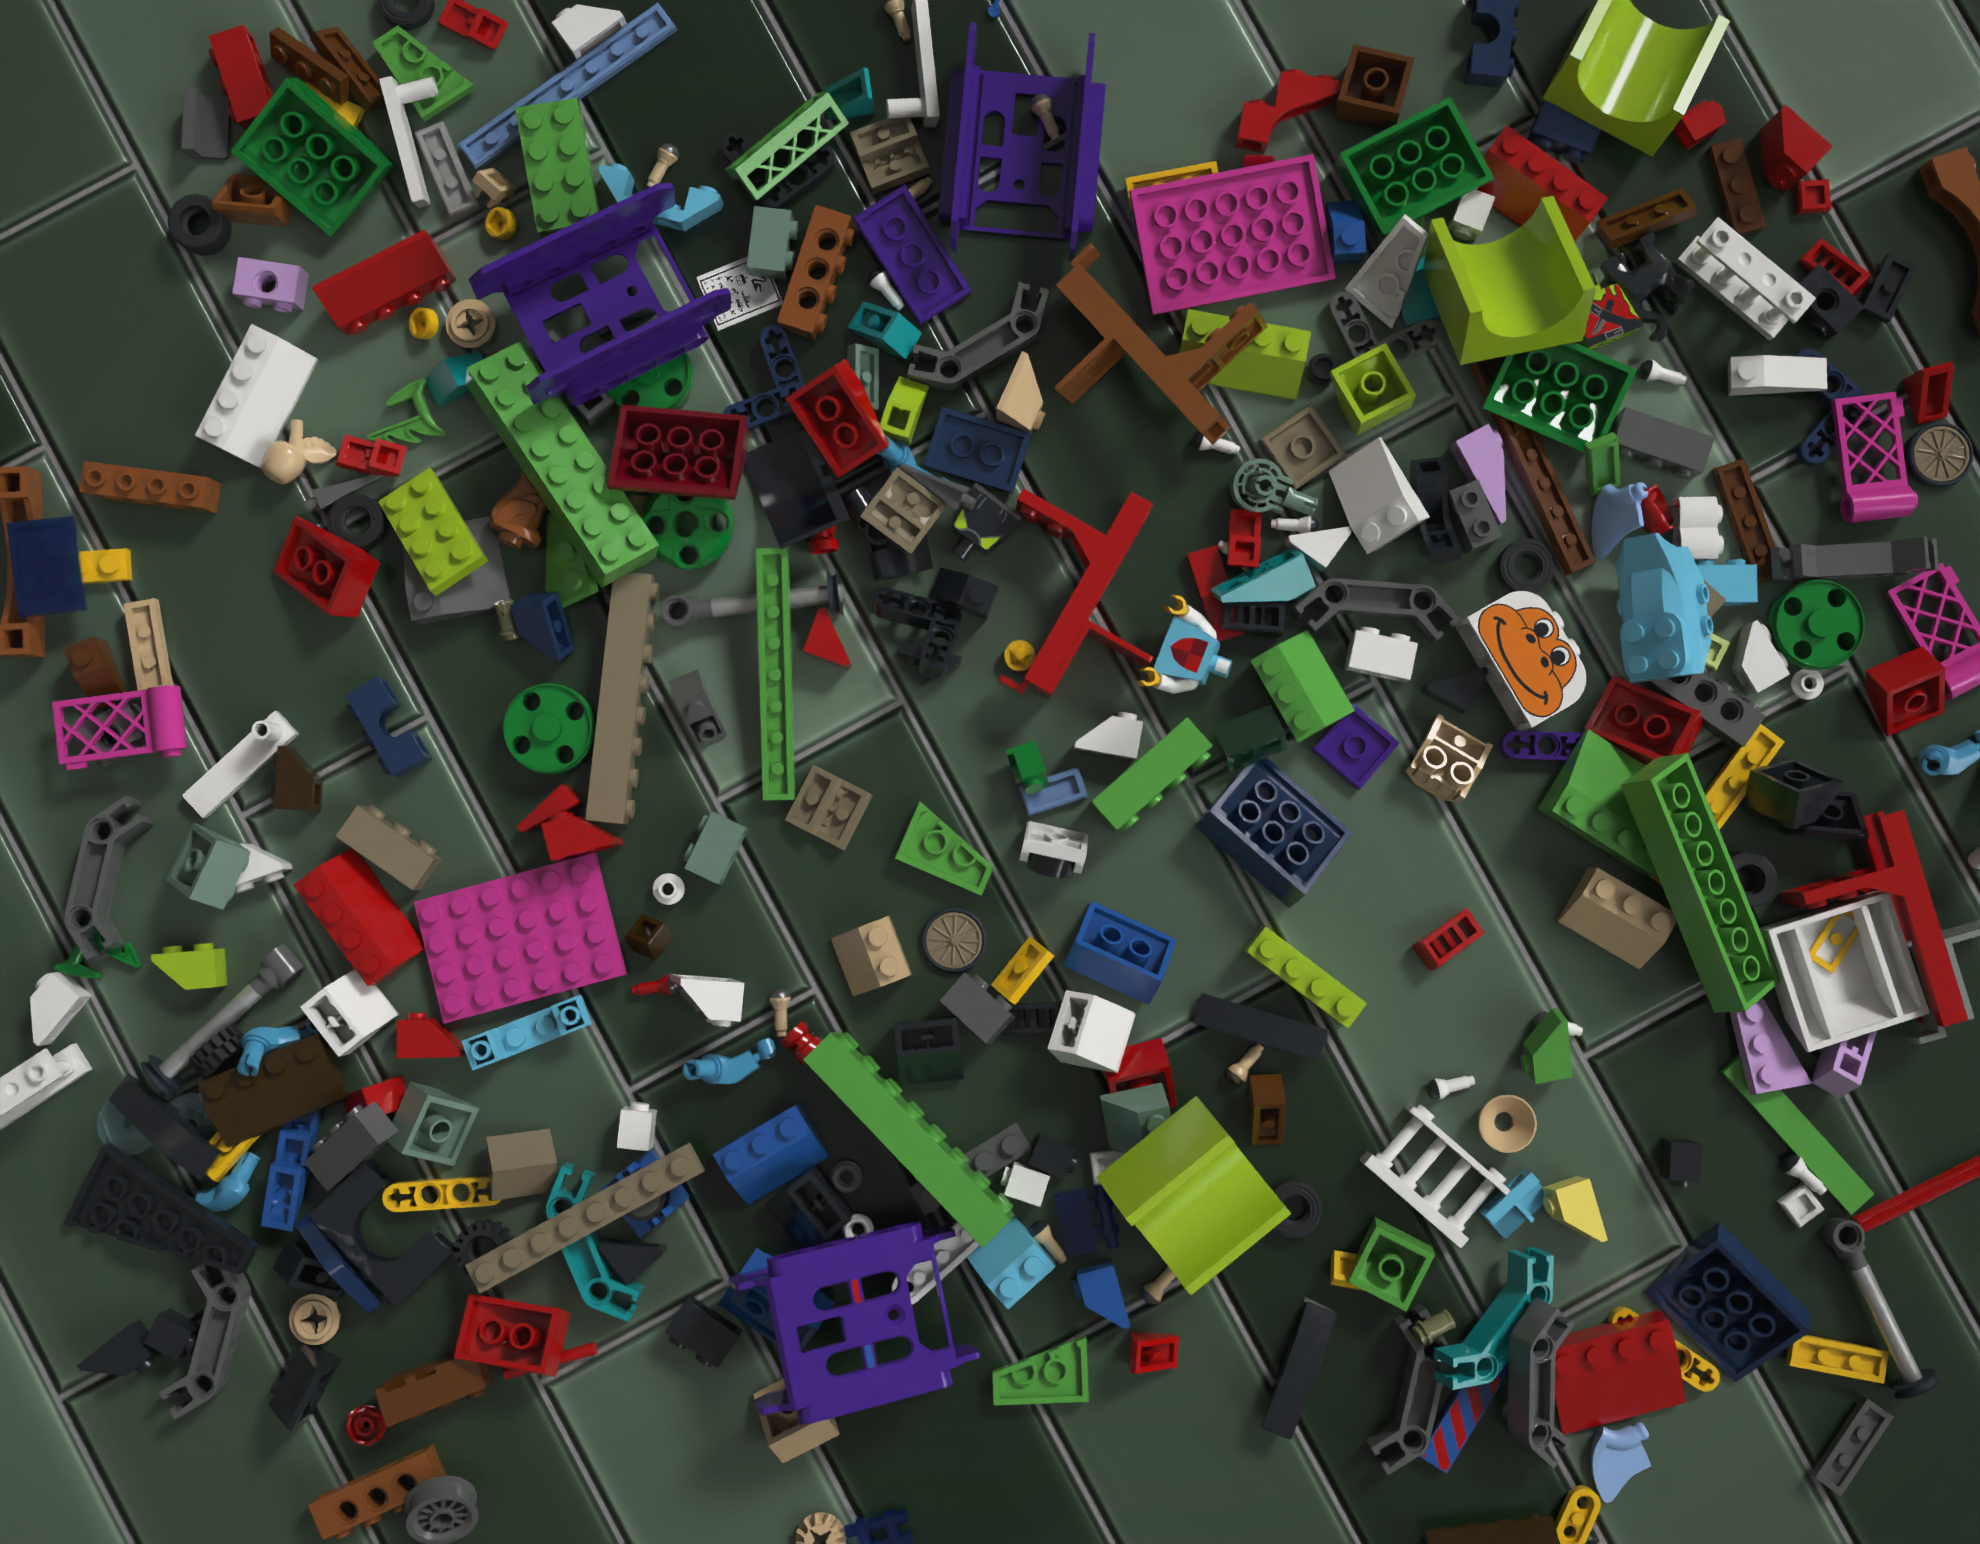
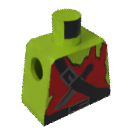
M1595 273L1590 274L1596 291L1583 341L1576 342L1591 350L1635 334L1643 327L1641 320L1620 286L1613 284L1601 289Z

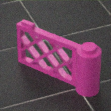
M1896 392L1832 400L1843 490L1840 501V511L1843 520L1846 523H1857L1912 515L1914 509L1918 506V496L1908 486L1899 419V417L1904 416L1902 398H1897ZM1887 400L1888 414L1882 421L1870 410L1877 401ZM1861 403H1868V405L1865 407ZM1843 405H1852L1861 412L1853 424L1843 417ZM1865 416L1878 426L1870 438L1857 429ZM1882 430L1889 434L1892 439V445L1887 452L1874 442ZM1851 434H1854L1865 443L1857 455L1847 448V440ZM1869 447L1882 457L1874 469L1861 460ZM1886 461L1895 467L1897 480L1888 481L1878 473ZM1857 464L1869 475L1862 484L1852 485L1851 471ZM1873 478L1878 481L1870 483Z
M1940 563L1939 570L1923 572L1886 591L1884 594L1917 648L1923 646L1933 656L1931 651L1934 643L1949 647L1946 660L1940 663L1945 667V699L1952 700L1980 685V625L1955 585L1960 581L1952 567L1948 566L1945 568L1943 563ZM1937 573L1943 583L1941 594L1925 589L1928 577ZM1920 581L1919 587L1913 586ZM1904 589L1917 593L1914 607L1903 605L1896 593ZM1923 595L1939 599L1935 614L1919 610ZM1945 601L1957 606L1959 610L1957 620L1941 616ZM1917 616L1933 620L1929 635L1919 632L1916 628ZM1939 622L1955 626L1951 641L1935 637ZM1961 628L1972 631L1978 643L1971 647L1957 643ZM1956 649L1961 650V652L1954 655Z
M158 686L148 688L147 690L52 702L59 765H66L67 770L88 768L89 761L161 752L162 758L182 756L181 750L188 749L180 686ZM141 698L142 711L134 719L123 709L131 699ZM113 701H121L118 706L113 703ZM100 703H106L114 709L104 723L92 715V712ZM89 705L87 709L83 708L82 706ZM75 707L83 713L73 727L64 721L63 708ZM119 714L132 723L122 736H119L109 728ZM88 718L100 727L90 741L78 732ZM136 728L145 733L146 747L135 748L127 742V739ZM105 732L117 740V743L110 752H103L95 745ZM74 736L86 744L78 756L68 757L67 744ZM123 745H124L126 748H128V749H125V750H119ZM91 749L96 752L94 754H88L91 751Z

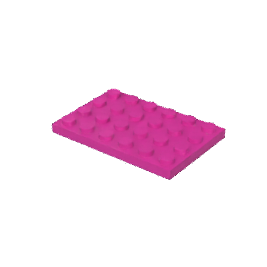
M1314 154L1129 191L1152 316L1336 279Z
M596 853L414 901L443 1023L453 1022L627 975Z

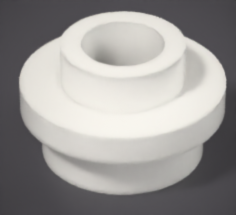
M1801 669L1791 679L1793 693L1805 700L1819 696L1824 687L1823 678L1818 671ZM1806 678H1809L1813 683L1811 689H1807L1804 685Z
M671 873L659 876L653 885L655 898L660 903L666 905L675 904L680 901L685 892L682 879ZM666 883H671L674 887L671 895H666L663 892V886Z
M853 1214L851 1221L842 1227L844 1238L857 1236L852 1230L855 1224H861L864 1227L862 1234L874 1231L872 1221L863 1214Z

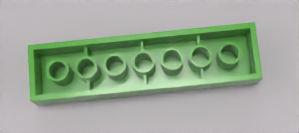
M520 341L467 367L465 384L600 587L603 588L654 560L659 544L623 490L608 489L607 484L610 471L561 398H548L536 405L532 404L526 386L537 376L543 374V371L524 343Z
M1683 753L1657 757L1620 785L1714 1013L1746 1012L1781 981L1689 754Z
M840 1031L831 1032L803 1060L983 1248L1014 1216V1213L1011 1211L1014 1207L1013 1204L1002 1193L996 1195L988 1187L991 1184L990 1180L979 1169L974 1172L966 1164L969 1161L968 1157L957 1146L952 1149L944 1141L947 1138L946 1134L935 1123L929 1125L922 1118L925 1114L924 1111L914 1101L907 1102L900 1095L903 1092L902 1088L892 1078L885 1079L878 1072L881 1069L880 1065L870 1055L863 1056L856 1049L859 1044L848 1032L845 1034Z

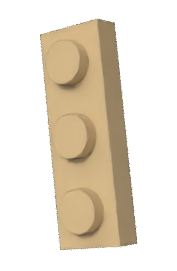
M152 598L123 604L138 691L147 690L152 687L173 685L159 600Z

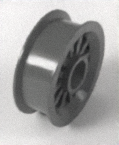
M437 1476L417 1484L410 1490L405 1499V1510L408 1514L406 1529L409 1535L425 1544H447L465 1537L474 1529L479 1518L478 1509L475 1506L477 1501L475 1487L469 1481L456 1476Z

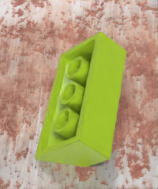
M1188 309L1184 320L1179 353L1203 347L1209 334L1217 328L1222 329L1230 321V316ZM1266 323L1268 327L1207 385L1296 400L1306 363L1311 331Z

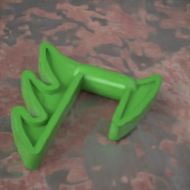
M425 378L407 385L386 401L387 406L393 407L412 400L418 416L372 432L367 435V439L375 442L376 438L396 443L389 439L390 436H393L399 440L420 444L421 439L411 434L412 430L427 436L446 435V432L436 425L423 395V390L427 383Z

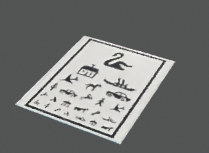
M748 256L696 277L703 295L728 288L731 293V309L714 318L718 331L783 304L773 278L751 276L747 269Z

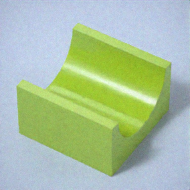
M1594 0L1542 99L1653 157L1684 116L1730 20L1718 15L1712 22L1699 28L1675 29L1648 19L1636 9L1630 0Z
M1554 196L1541 198L1534 214L1519 229L1499 240L1484 244L1471 245L1459 243L1452 239L1443 217L1431 219L1423 270L1426 283L1460 365L1583 341L1596 287Z
M1197 1096L1096 1177L1131 1226L1135 1225L1190 1295H1193L1291 1214Z

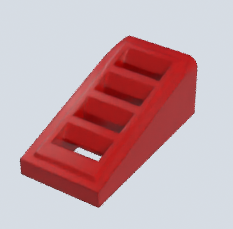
M1820 238L1800 259L1799 263L1810 271L1818 265L1814 260L1823 252L1826 257L1820 264L1825 268L1832 261L1835 265L1828 272L1855 297L1866 286L1871 274ZM1842 270L1844 274L1837 279L1835 275ZM1849 279L1853 281L1850 287L1846 285Z
M561 784L517 825V829L520 832H531L541 827L542 823L549 822L550 815L564 811L569 812L581 806L584 801L569 785Z
M1464 908L1414 943L1412 948L1426 968L1432 971L1446 963L1485 933L1469 910ZM1457 922H1462L1470 936L1466 937ZM1449 928L1452 930L1456 938L1459 940L1458 944L1454 941L1452 936L1447 931ZM1438 936L1441 937L1449 950L1447 952L1438 941Z

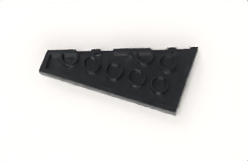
M112 1143L101 1146L63 1223L71 1227L77 1225L88 1228V1232L95 1234H109L115 1236L117 1240L161 1252L165 1250L176 1254V1257L183 1259L193 1258L200 1260L205 1265L236 1274L247 1271L260 1245Z

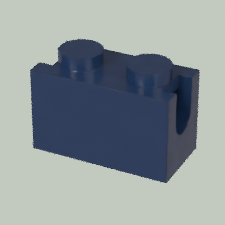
M1544 100L1538 108L1527 140L1544 152L1552 151L1562 155V158L1568 162L1584 163L1587 155L1590 156L1600 129Z

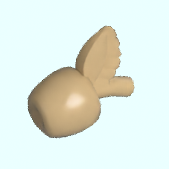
M293 419L290 421L289 441L279 440L273 442L264 453L261 468L270 480L279 484H286L303 472L306 463L311 465L326 463L336 457L337 450L321 438L306 437L303 439V421Z

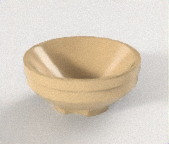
M1508 1094L1498 1095L1487 1101L1480 1110L1478 1129L1481 1137L1486 1144L1497 1151L1504 1153L1520 1151L1529 1145L1535 1136L1537 1128L1536 1115L1532 1107L1522 1098ZM1501 1112L1508 1113L1512 1118L1511 1126L1505 1131L1498 1130L1494 1124L1495 1117Z

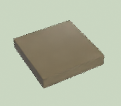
M1311 404L1259 439V443L1273 463L1280 468L1283 475L1293 479L1292 485L1289 486L1294 490H1297L1346 455Z

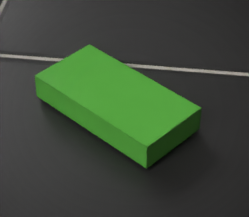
M1612 432L1584 443L1587 491L1590 495L1599 494L1601 489L1607 484H1611L1614 487L1620 486L1619 440L1615 433Z

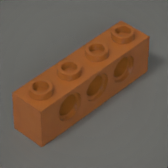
M815 205L777 319L778 326L786 332L814 341L817 332H823L827 321V315L824 314L827 303L832 304L836 295L837 286L833 285L836 275H842L847 257L843 256L846 245H852L856 234V228L853 227L850 215ZM827 239L836 242L835 247L831 250L821 249L820 244ZM822 268L826 271V275L822 279L815 280L810 277L814 269ZM807 297L817 300L815 306L810 309H804L800 304Z
M84 461L79 492L96 499L217 514L221 483L204 476Z
M434 1445L426 1446L313 1499L308 1504V1507L322 1540L334 1536L335 1540H338L354 1531L353 1527L362 1522L366 1527L382 1519V1513L392 1509L394 1513H398L404 1510L405 1499L412 1488L404 1484L403 1475L412 1477L415 1486L429 1478L447 1476ZM375 1488L381 1489L385 1493V1501L378 1500L375 1497ZM345 1502L354 1504L356 1514H351L346 1510Z

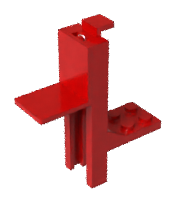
M1022 489L1017 498L1016 510L1020 512L1019 515L1030 524L1035 525L1036 522H1039L1048 527L1046 532L1059 540H1062L1064 537L1069 539L1083 562L1086 571L1024 677L1022 684L1019 685L1004 675L1000 676L998 683L1021 696L1024 695L1029 687L1051 699L1087 635L1142 667L1149 666L1154 658L1153 656L1089 621V618L1147 519L1153 503L1131 491L1111 528L1105 535L1026 489Z

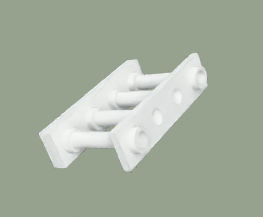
M1719 217L1714 220L1701 237L1696 236L1675 261L1676 264L1769 341L1777 335L1788 320L1796 323L1816 299V297Z
M77 1043L69 1045L54 1056L50 1054L47 1048L43 1049L0 1078V1130L93 1070Z
M1408 1103L1404 1108L1413 1115L1412 1119L1382 1154L1378 1152L1374 1156L1367 1151L1360 1158V1161L1453 1243L1462 1248L1469 1240L1462 1233L1466 1228L1463 1225L1495 1188L1505 1195L1511 1191L1503 1184L1507 1179L1493 1167L1489 1170L1485 1169L1431 1121L1435 1116L1425 1107L1419 1104L1416 1108ZM1424 1125L1437 1138L1406 1174L1402 1173L1398 1177L1390 1170L1393 1166L1391 1162ZM1447 1146L1450 1147L1461 1159L1434 1191L1422 1198L1414 1191L1417 1187L1415 1183ZM1471 1167L1474 1168L1485 1180L1458 1212L1446 1219L1438 1212L1441 1208L1439 1204Z

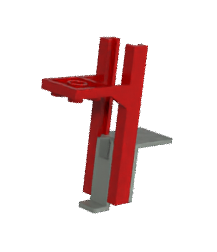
M1898 810L1886 815L1884 811L1865 815L1863 817L1869 837L1868 840L1861 841L1869 867L1780 892L1783 904L1795 905L1796 909L1805 907L1814 909L1827 905L1826 900L1836 898L1838 900H1845L1858 896L1857 891L1864 893L1873 891L1889 893L1930 1012L1916 1018L1917 1023L1924 1024L1926 1030L1907 1035V1042L1923 1044L1947 1037L1944 1027L1975 1018L1952 944L1980 936V920L1941 931L1905 811Z

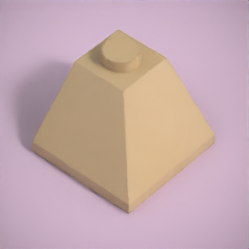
M1022 351L996 407V422L1032 433L1033 428L1036 430L1040 429L1046 413L1041 411L1043 400L1028 353Z

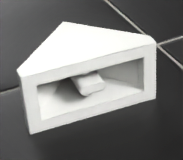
M1348 526L1290 535L1286 538L1285 545L1288 549L1292 547L1301 552L1306 562L1322 572L1347 540L1352 530Z

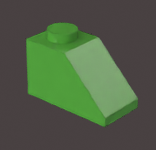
M1558 1007L1552 1008L1523 1042L1524 1055L1520 1056L1522 1070L1525 1074L1528 1073L1535 1084L1573 1078L1568 1021Z

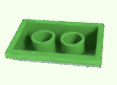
M1308 630L1276 645L1251 660L1297 742L1307 739L1355 711Z

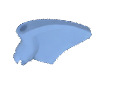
M1644 483L1630 484L1621 489L1607 484L1601 489L1595 502L1591 527L1592 546L1596 558H1606L1624 536L1644 526L1640 503L1649 493L1644 491L1647 488Z
M1641 1422L1615 1431L1601 1426L1595 1434L1590 1455L1591 1472L1597 1491L1605 1503L1613 1501L1631 1477L1651 1467L1649 1458L1641 1443L1642 1440L1648 1439L1649 1433Z

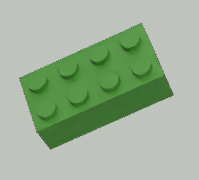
M577 98L515 107L537 233L542 239L600 211L582 108Z
M1187 717L1089 804L1113 831L1120 828L1124 832L1139 819L1136 813L1144 807L1148 811L1163 798L1160 792L1165 787H1168L1169 790L1174 789L1187 777L1184 771L1189 766L1194 770L1211 756L1207 750L1213 745Z

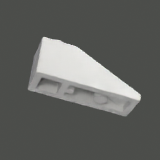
M1756 355L1730 357L1728 363V396L1827 390V358Z

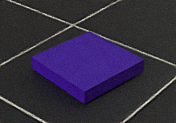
M1351 702L1355 711L1333 723L1312 747L1311 751L1355 789L1360 790L1400 742Z

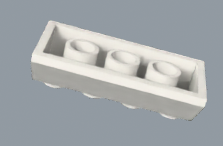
M251 324L195 436L261 468L265 451L273 442L278 441L318 359L280 337Z

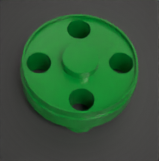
M685 353L606 393L619 410L621 405H625L626 399L631 395L639 396L640 400L636 406L678 410L689 401L694 380L691 359L688 353ZM678 383L682 385V390L678 395L669 396L667 394L668 388L672 384Z
M653 493L645 506L642 518L659 544L656 557L667 565L686 570L702 568L717 561L728 549L735 528L733 510L727 499L692 496L689 501H685L681 495ZM717 514L723 515L726 519V527L722 531L716 530L713 526V518ZM656 516L660 517L664 522V529L660 534L654 532L651 526L652 520ZM689 546L694 548L697 553V559L693 564L688 563L684 558V551Z
M1813 579L1795 584L1784 590L1771 602L1769 607L1767 629L1772 637L1770 641L1776 651L1784 655L1788 666L1798 669L1820 671L1838 666L1857 650L1864 635L1865 619L1860 603L1848 589L1832 581ZM1829 592L1836 597L1835 607L1831 606L1827 600ZM1785 601H1789L1792 604V615L1785 612ZM1839 635L1846 642L1844 650L1840 649L1837 645ZM1795 644H1798L1803 650V655L1800 659L1793 652Z
M543 683L532 686L520 693L508 707L503 724L505 742L512 756L527 769L542 774H560L576 769L588 757L594 746L596 730L594 710L581 694L567 686L556 683ZM537 694L541 700L540 706L536 710L530 711L527 701L532 695ZM581 704L584 708V714L580 719L573 720L570 716V710L574 705ZM527 737L531 743L530 749L527 753L521 754L518 751L517 744L522 738ZM571 747L574 757L571 762L564 764L561 761L560 753L564 748Z

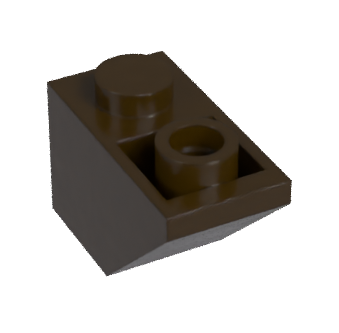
M277 746V752L274 753L272 760L273 770L276 771V781L271 787V801L274 802V808L321 811L323 779L295 748Z

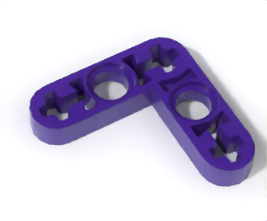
M1512 731L1502 736L1499 748L1503 756L1512 760L1561 761L1562 770L1573 751L1570 749L1562 750L1563 756H1560L1562 744L1575 743L1576 739L1579 741L1583 733ZM1529 736H1532L1530 748L1517 749L1516 754L1513 753V748H1508L1507 743L1513 741L1514 737H1516V741L1519 743L1530 742ZM1543 737L1551 739L1554 744V749L1549 755L1542 754L1538 749V742Z

